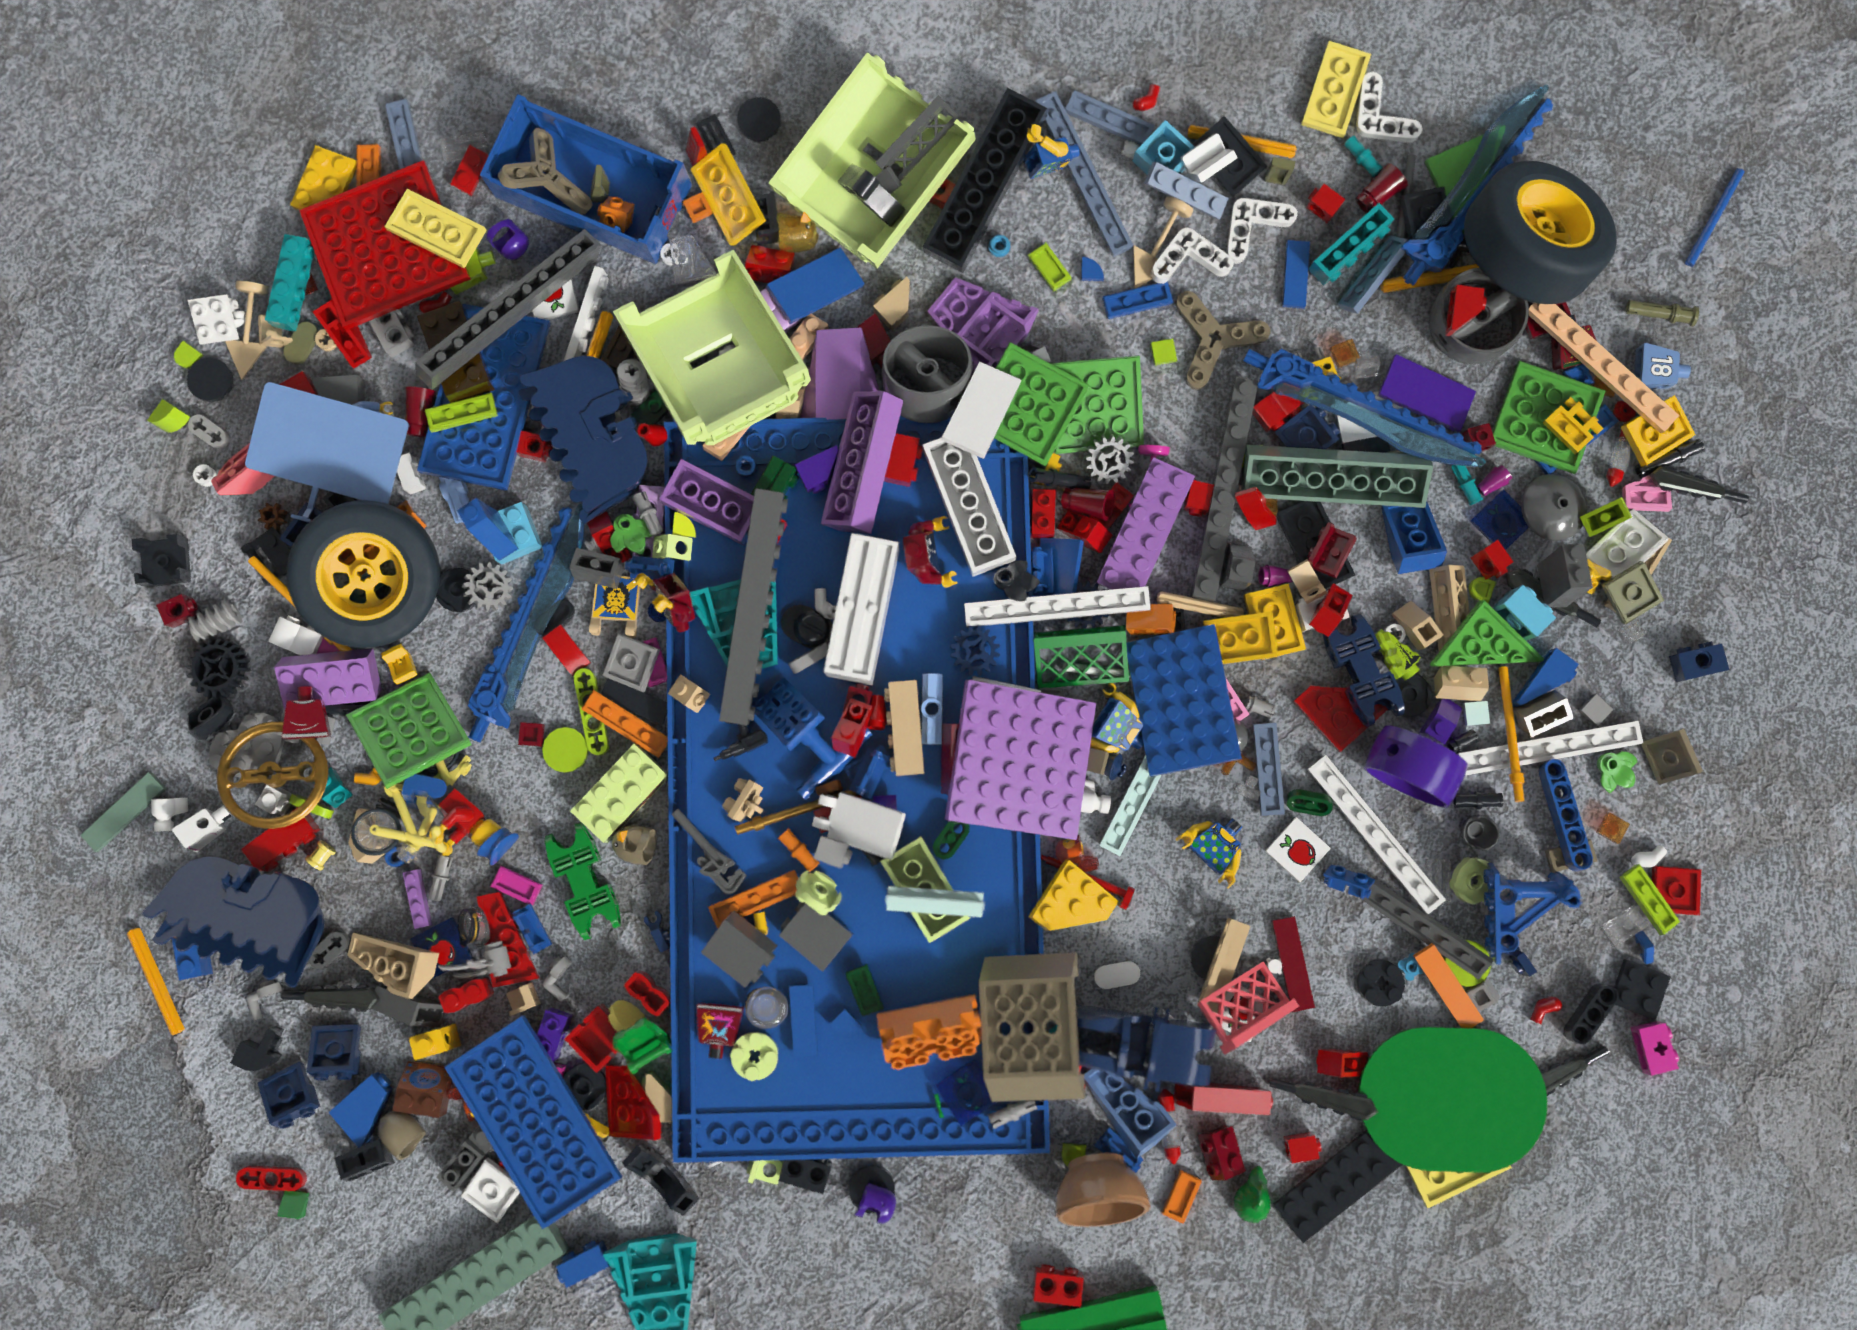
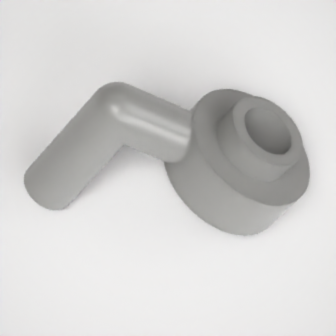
M558 956L550 964L551 971L543 981V987L561 1003L566 999L567 995L554 982L572 964V961L566 956L562 959Z
M274 979L260 984V989L246 996L253 1021L263 1018L257 1000L281 992L280 982L275 983Z

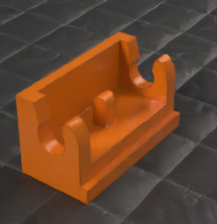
M1150 604L1151 609L1148 611L1127 612L1126 630L1130 635H1165L1176 632V612L1173 611L1172 604Z

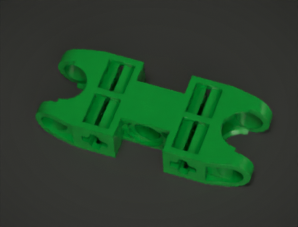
M578 822L575 824L576 834L572 846L569 848L563 847L560 842L557 843L552 833L545 836L547 858L555 878L567 875L575 897L564 901L574 927L586 941L592 938L590 928L592 927L591 921L595 915L601 914L607 920H610L614 929L621 927V915L612 885L607 884L600 887L592 868V864L602 861L595 840L582 822ZM608 895V897L603 898V899L598 900V901L595 902L596 899H599V898H601V897H604V896ZM588 903V905L583 906V907L578 908V909L575 910L576 907H579V906H581V905H584V904Z

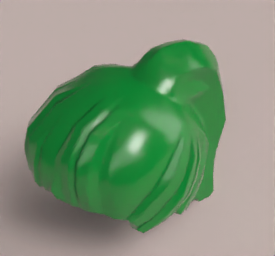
M1256 1166L1251 1171L1248 1181L1237 1190L1234 1196V1207L1238 1217L1242 1218V1221L1254 1224L1267 1218L1271 1209L1267 1179L1260 1166Z

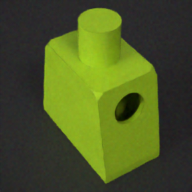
M476 248L466 265L471 280L450 289L455 294H459L487 280L485 267L496 264L493 252L488 251L480 254L479 249Z

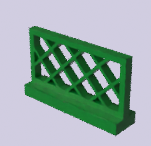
M1125 625L1034 632L1038 689L1129 682ZM1112 643H1122V651L1116 657L1107 650ZM1089 645H1096L1101 649L1093 659L1084 652ZM1066 647H1073L1078 651L1071 660L1061 654ZM1049 648L1055 655L1046 662L1040 657L1039 649ZM1103 653H1106L1113 659L1106 668L1096 662ZM1081 654L1090 661L1083 670L1074 664V661ZM1058 656L1068 663L1060 672L1051 666ZM1121 656H1123V663L1119 660ZM1117 662L1123 667L1124 676H1113L1108 671ZM1093 664L1102 671L1097 678H1091L1086 674ZM1070 666L1080 673L1073 680H1068L1063 675ZM1047 668L1057 675L1052 681L1042 682V674Z

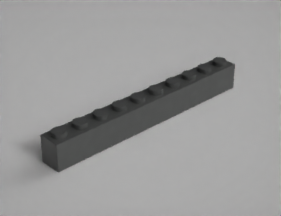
M586 229L582 230L415 362V374L433 390L599 257L601 244Z
M1236 376L1231 386L1212 483L1214 484L1209 511L1205 518L1190 594L1191 598L1210 602L1216 600L1236 499L1235 493L1238 489L1259 382L1257 380Z
M762 489L755 490L719 721L748 725L749 720L754 721L756 707L752 706L753 697L757 698L759 684L755 682L757 674L761 675L763 661L759 660L760 651L764 652L766 646V638L763 637L764 628L768 629L770 615L766 614L767 605H772L774 592L770 591L771 582L776 581L777 568L773 567L774 561L779 559L781 545H777L778 536H783L785 522H781L782 513L787 512L788 499H784V493Z

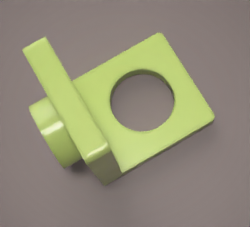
M672 534L654 536L652 558L663 559L669 557L690 561L693 539ZM678 541H682L686 545L684 554L677 553L675 549Z
M750 1161L746 1172L750 1174L748 1182L753 1183L755 1179L777 1185L784 1161ZM768 1163L774 1164L777 1169L776 1174L772 1177L766 1176L763 1172V1167Z

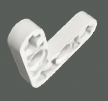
M1376 72L1367 73L1363 78L1359 92L1356 119L1357 133L1365 138L1407 143L1416 141L1422 132V126L1417 120L1379 115L1382 78ZM1369 80H1373V84H1375L1372 93H1368L1370 90ZM1371 100L1374 102L1375 108L1371 110L1366 109L1363 102ZM1365 122H1368V125L1371 126L1369 130L1365 129L1363 125ZM1377 123H1380L1379 126H1378V132H1377V131H1376L1377 127H1375V126L1377 125ZM1387 123L1392 124L1395 131L1393 133H1386L1383 125ZM1409 127H1412L1413 135H1409L1407 130Z
M1247 198L1238 199L1232 208L1226 250L1233 263H1241L1247 256L1252 223L1289 227L1297 218L1296 208L1290 204ZM1241 205L1245 206V210H1248L1245 212L1243 220H1239L1241 214L1239 208ZM1267 208L1271 215L1268 218H1263L1259 215V209ZM1275 209H1276V210H1278V212H1277L1278 215H1277L1276 219H1273V217H1274V215H1275ZM1285 211L1288 212L1289 216H1292L1289 220H1285V216H1283ZM1242 226L1245 228L1246 234L1237 236L1234 233V228ZM1237 242H1241L1239 245V252H1241L1239 257H1236L1235 253L1231 252L1234 251Z
M1183 228L1154 264L1151 270V277L1157 283L1167 282L1187 255L1215 275L1223 277L1231 271L1233 260L1227 253L1194 230ZM1189 237V241L1182 248L1180 244L1183 238ZM1199 249H1208L1210 252V256H1201L1199 254ZM1175 251L1179 254L1180 259L1172 260L1169 258L1168 253ZM1213 256H1217L1212 263L1211 260ZM1224 262L1226 265L1220 268L1219 265ZM1165 264L1168 265L1165 273L1159 275L1158 272Z

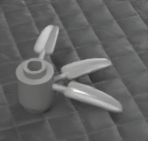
M500 941L484 946L483 959L476 961L468 960L466 964L439 965V968L441 970L482 969L477 972L454 973L453 975L454 978L466 979L485 975L487 972L488 974L493 973L494 977L508 974L507 969L511 968L507 948Z

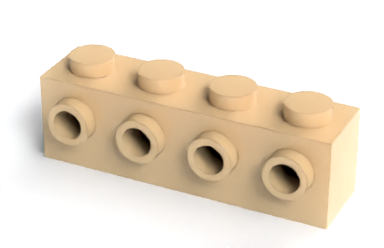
M917 681L888 682L889 688H884L885 702H890L891 711H886L887 725H892L893 733L888 735L889 748H894V758H890L891 772L896 771V776L924 774Z

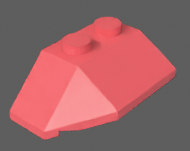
M250 443L231 457L219 470L217 476L212 478L211 483L219 495L253 494L275 477L274 475L246 467L245 461Z

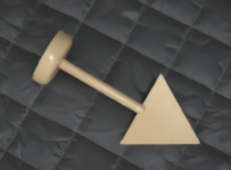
M1171 196L1166 197L1164 206L1172 214L1151 254L1135 245L1133 246L1135 288H1139L1152 280L1151 270L1158 260L1156 255L1176 216L1189 218L1192 215L1193 208L1185 202ZM1165 264L1158 274L1166 271L1168 265Z
M236 281V289L240 292L248 293L243 341L230 340L225 342L240 378L243 380L267 347L259 345V343L249 342L254 295H266L269 287L254 282Z

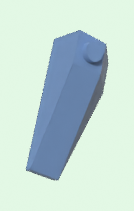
M1091 1069L1084 1074L1085 1083L1136 1159L1154 1147L1176 1127L1177 1124L1161 1104L1152 1101L1141 1090L1135 1089L1125 1082L1122 1077L1115 1076L1111 1072Z

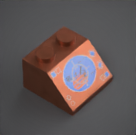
M408 1061L397 1086L393 1111L440 1118L447 1114L452 1079L445 1069L446 1066Z

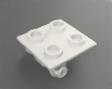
M228 294L188 300L199 344L239 339L232 313L238 308L236 300L228 298Z

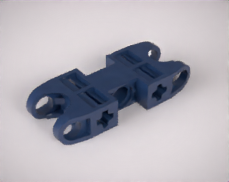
M1355 614L1351 616L1352 635H1342L1337 629H1334L1329 637L1323 633L1322 635L1325 649L1334 669L1345 666L1353 682V685H1350L1345 691L1353 711L1363 725L1370 727L1375 725L1374 705H1384L1397 717L1404 714V702L1394 675L1390 671L1381 674L1376 665L1373 655H1376L1381 647L1371 626L1361 614Z

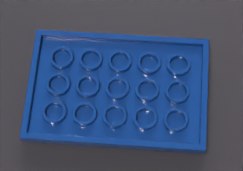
M1215 624L1127 642V658L1136 705L1140 715L1139 720L1143 723L1141 732L1150 776L1153 777L1242 759Z

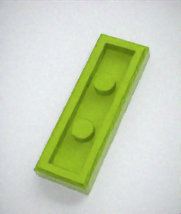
M492 393L425 409L431 433L498 416Z
M1640 864L1634 865L1619 877L1659 935H1665L1680 923V920Z

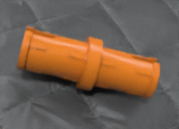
M789 828L778 837L792 853L791 856L796 858L807 871L811 872L820 863L818 860L813 859L814 856L806 848L807 845L805 843L802 844Z

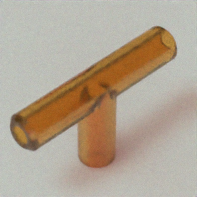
M1241 754L1242 759L1225 762L1220 771L1223 775H1229L1236 762L1253 771L1256 763Z

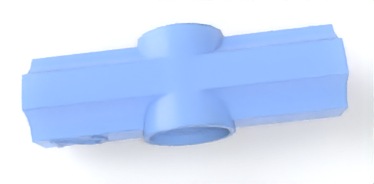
M439 477L441 482L439 483V488L443 498L449 504L455 523H462L463 521L457 510L469 503L467 485L462 481Z
M923 674L922 744H942L943 674ZM930 703H935L939 708L937 714L928 715L926 707Z

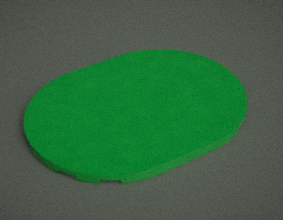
M1416 1027L1400 1031L1383 1041L1372 1052V1055L1363 1067L1358 1085V1093L1366 1094L1368 1098H1371L1378 1111L1368 1120H1362L1374 1143L1395 1161L1410 1168L1423 1171L1483 1173L1504 1169L1522 1159L1533 1148L1542 1133L1547 1116L1548 1101L1546 1087L1542 1074L1534 1060L1512 1039L1485 1029Z

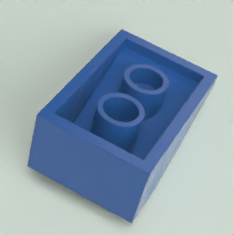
M1426 502L1425 508L1381 506L1390 554L1398 574L1434 569L1443 565L1447 549L1428 502Z

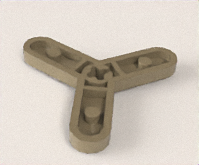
M534 129L529 136L531 162L504 165L498 172L501 184L512 189L544 186L556 198L571 208L572 211L585 215L591 209L592 201L583 191L556 170L554 144L551 135L544 129Z
M1191 291L1182 292L1176 300L1178 312L1201 340L1186 375V383L1192 389L1199 390L1206 386L1222 349L1260 345L1266 342L1270 336V327L1264 321L1220 325L1198 296ZM1217 333V338L1220 341L1216 340L1212 348H1210L1211 337L1209 335Z

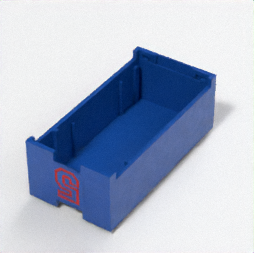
M517 94L480 173V176L495 198L579 233L586 229L596 240L653 264H657L661 249L668 240L667 234L677 212H680L683 207L682 201L686 200L692 187L683 162L676 159L671 161L531 103L526 97ZM536 128L544 129L553 139L556 170L590 198L596 165H601L610 181L609 196L619 197L623 201L634 204L632 225L623 233L618 226L612 228L600 223V217L597 215L599 205L603 202H592L591 209L585 215H581L572 211L571 208L556 198L544 186L507 188L501 184L498 172L506 164L531 162L529 136Z

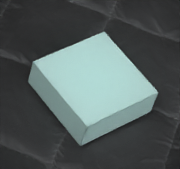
M1488 701L1462 703L1465 726L1490 724Z

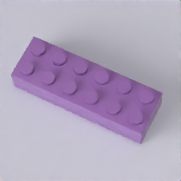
M885 391L853 392L821 524L841 532L871 533L901 414L902 399Z
M1153 457L1096 583L1109 590L1145 587L1195 475Z

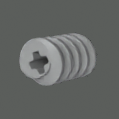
M628 359L620 363L617 368L620 389L625 390L626 393L631 392L633 399L627 404L639 406L649 397L646 371L641 362L635 359Z
M222 600V608L214 604V612L209 608L205 609L206 616L198 612L196 614L197 621L190 616L188 618L190 623L189 629L194 639L198 643H202L203 640L210 639L211 635L217 636L219 631L225 632L227 627L233 628L236 623L241 624L243 622L242 616L236 606Z

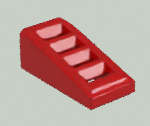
M695 127L690 128L686 145V153L692 166L708 155L699 132Z

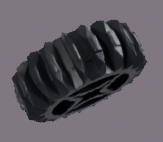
M217 638L215 641L214 639H208L207 644L204 642L199 643L201 650L192 649L196 655L195 657H188L192 661V665L185 667L192 672L186 676L193 679L190 685L197 687L196 691L198 693L204 692L205 697L213 696L214 699H217V694L220 693L221 696L228 698L230 693L237 694L236 687H244L241 682L242 680H249L244 675L245 672L251 671L250 668L245 667V664H248L250 660L243 658L246 655V651L240 650L241 646L236 643L233 644L232 640L227 639L224 641L223 638ZM217 651H225L223 655H219L216 659L210 657ZM220 678L228 680L220 686H212Z

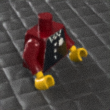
M942 516L934 518L932 521L928 520L912 524L908 532L909 536L903 537L908 570L923 584H942L946 588L957 584L958 582H954L951 577L957 575L956 572L950 571L943 575L940 574L933 530L943 531L949 529V526L944 527L942 524V520L947 519V517Z
M639 573L634 582L642 589L649 584L650 589L656 591L657 597L652 601L655 608L659 612L663 611L664 616L676 628L677 632L688 630V622L695 619L690 592L676 574L672 573L659 579L651 580L644 573Z

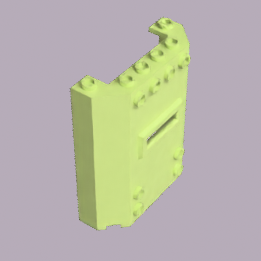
M866 53L769 181V185L774 192L785 198L794 210L801 215L805 212L809 216L810 222L865 263L869 262L878 269L976 138L975 132H973L974 128L966 121L961 123L956 119L954 126L901 181L902 186L891 194L906 210L892 227L883 222L863 202L845 190L837 181L851 164L867 170L874 177L883 171L875 163L876 160L863 151L869 143L884 154L929 104L922 100L923 96L915 89L910 91L906 88L904 81L899 77L890 76L886 71L885 62L879 56H871L869 53ZM940 113L938 115V125L947 124L953 117L950 115L945 117ZM926 128L922 132V141H931L935 137V128ZM910 145L907 148V158H915L919 154V145ZM903 161L895 162L897 165L903 168Z
M734 250L714 259L718 271L717 274L706 278L692 287L686 288L673 297H669L641 313L638 312L633 301L613 311L619 326L687 444L695 445L697 441H703L706 445H715L795 403L799 397L797 394L802 386H807L811 380L805 363ZM731 341L735 345V348L695 369L690 365L696 359Z

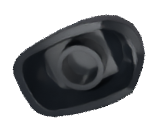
M218 693L217 699L211 696L188 713L190 735L198 740H206L209 735L220 730L233 716L234 708L230 701Z

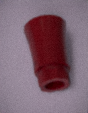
M1387 163L1381 172L1355 198L1356 204L1367 214L1378 203L1382 205L1392 196L1407 188L1408 182L1395 165Z
M405 387V420L409 423L407 435L426 437L429 425L425 409L433 408L437 391L421 387Z
M1067 487L1062 493L1061 503L1063 509L1108 521L1113 513L1115 495L1113 490Z

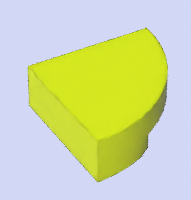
M674 513L672 535L696 538V530L690 519L681 513Z

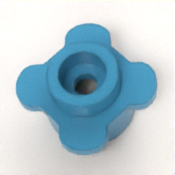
M1410 953L1408 957L1399 960L1397 964L1408 981H1412L1416 975L1424 973L1413 957L1415 953Z

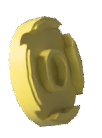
M617 1000L608 1010L610 1012L608 1016L609 1021L617 1032L628 1029L641 1018H646L636 1006L624 1000Z

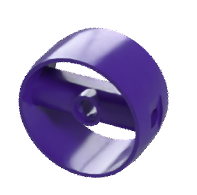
M1386 725L1378 734L1367 756L1364 770L1382 783L1408 796L1437 807L1448 808L1461 786L1468 763L1458 754L1428 738L1399 727Z

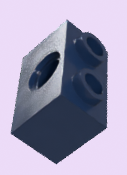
M1710 641L1698 644L1699 649L1692 651L1690 646L1677 649V654L1669 656L1676 682L1730 670L1723 644L1713 645V642ZM1696 656L1701 658L1700 666L1695 661Z

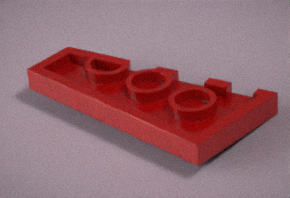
M502 892L477 896L484 943L488 945L502 941L503 946L507 948L511 968L507 969L508 974L494 977L493 973L490 974L492 988L539 979L540 977L515 921L512 919L513 917Z

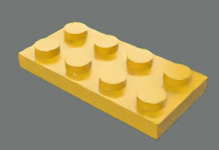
M721 143L691 168L729 245L735 246L766 221L727 144Z

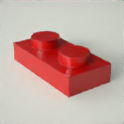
M469 145L450 185L472 196L481 179L480 173L489 155Z

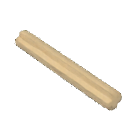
M1163 591L1157 595L1156 602L1158 604H1172L1173 607L1222 618L1244 615V609Z

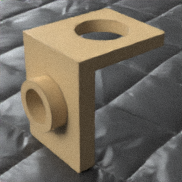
M266 315L258 316L259 345L282 348L292 342V338L282 337V329L274 328L265 321Z
M1308 560L1287 570L1307 604L1327 593ZM1318 591L1316 594L1309 596L1311 593Z

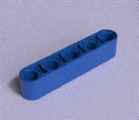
M1551 759L1539 767L1538 773L1566 866L1572 871L1585 870L1592 865L1593 856L1564 763L1558 759ZM1549 765L1556 769L1555 776L1549 774ZM1556 787L1562 790V798H1558L1555 795L1554 790ZM1562 810H1566L1569 813L1570 818L1568 821L1562 818ZM1569 832H1572V833L1575 834V836H1576V842H1575V843H1571V842L1569 841V839H1568V834H1569ZM1577 854L1580 855L1583 859L1582 866H1579L1575 862V856Z

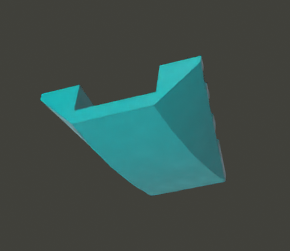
M741 579L690 592L692 605L727 667ZM776 581L771 582L770 591H773L774 595L772 605H767L766 614L770 615L768 629L764 628L763 637L766 638V646L764 652L760 651L759 660L763 661L762 669L778 664Z
M678 1233L630 1239L603 1253L606 1262L608 1261L613 1279L617 1282L621 1291L620 1295L623 1302L626 1303L629 1309L628 1313L636 1330H688L697 1239Z

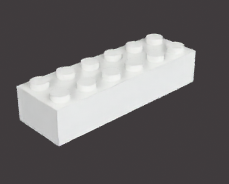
M942 438L923 444L924 455L972 577L1015 561L1014 549L977 456L943 441Z

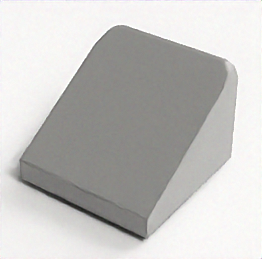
M1488 978L1465 991L1478 1011L1497 1003L1500 998L1499 993Z

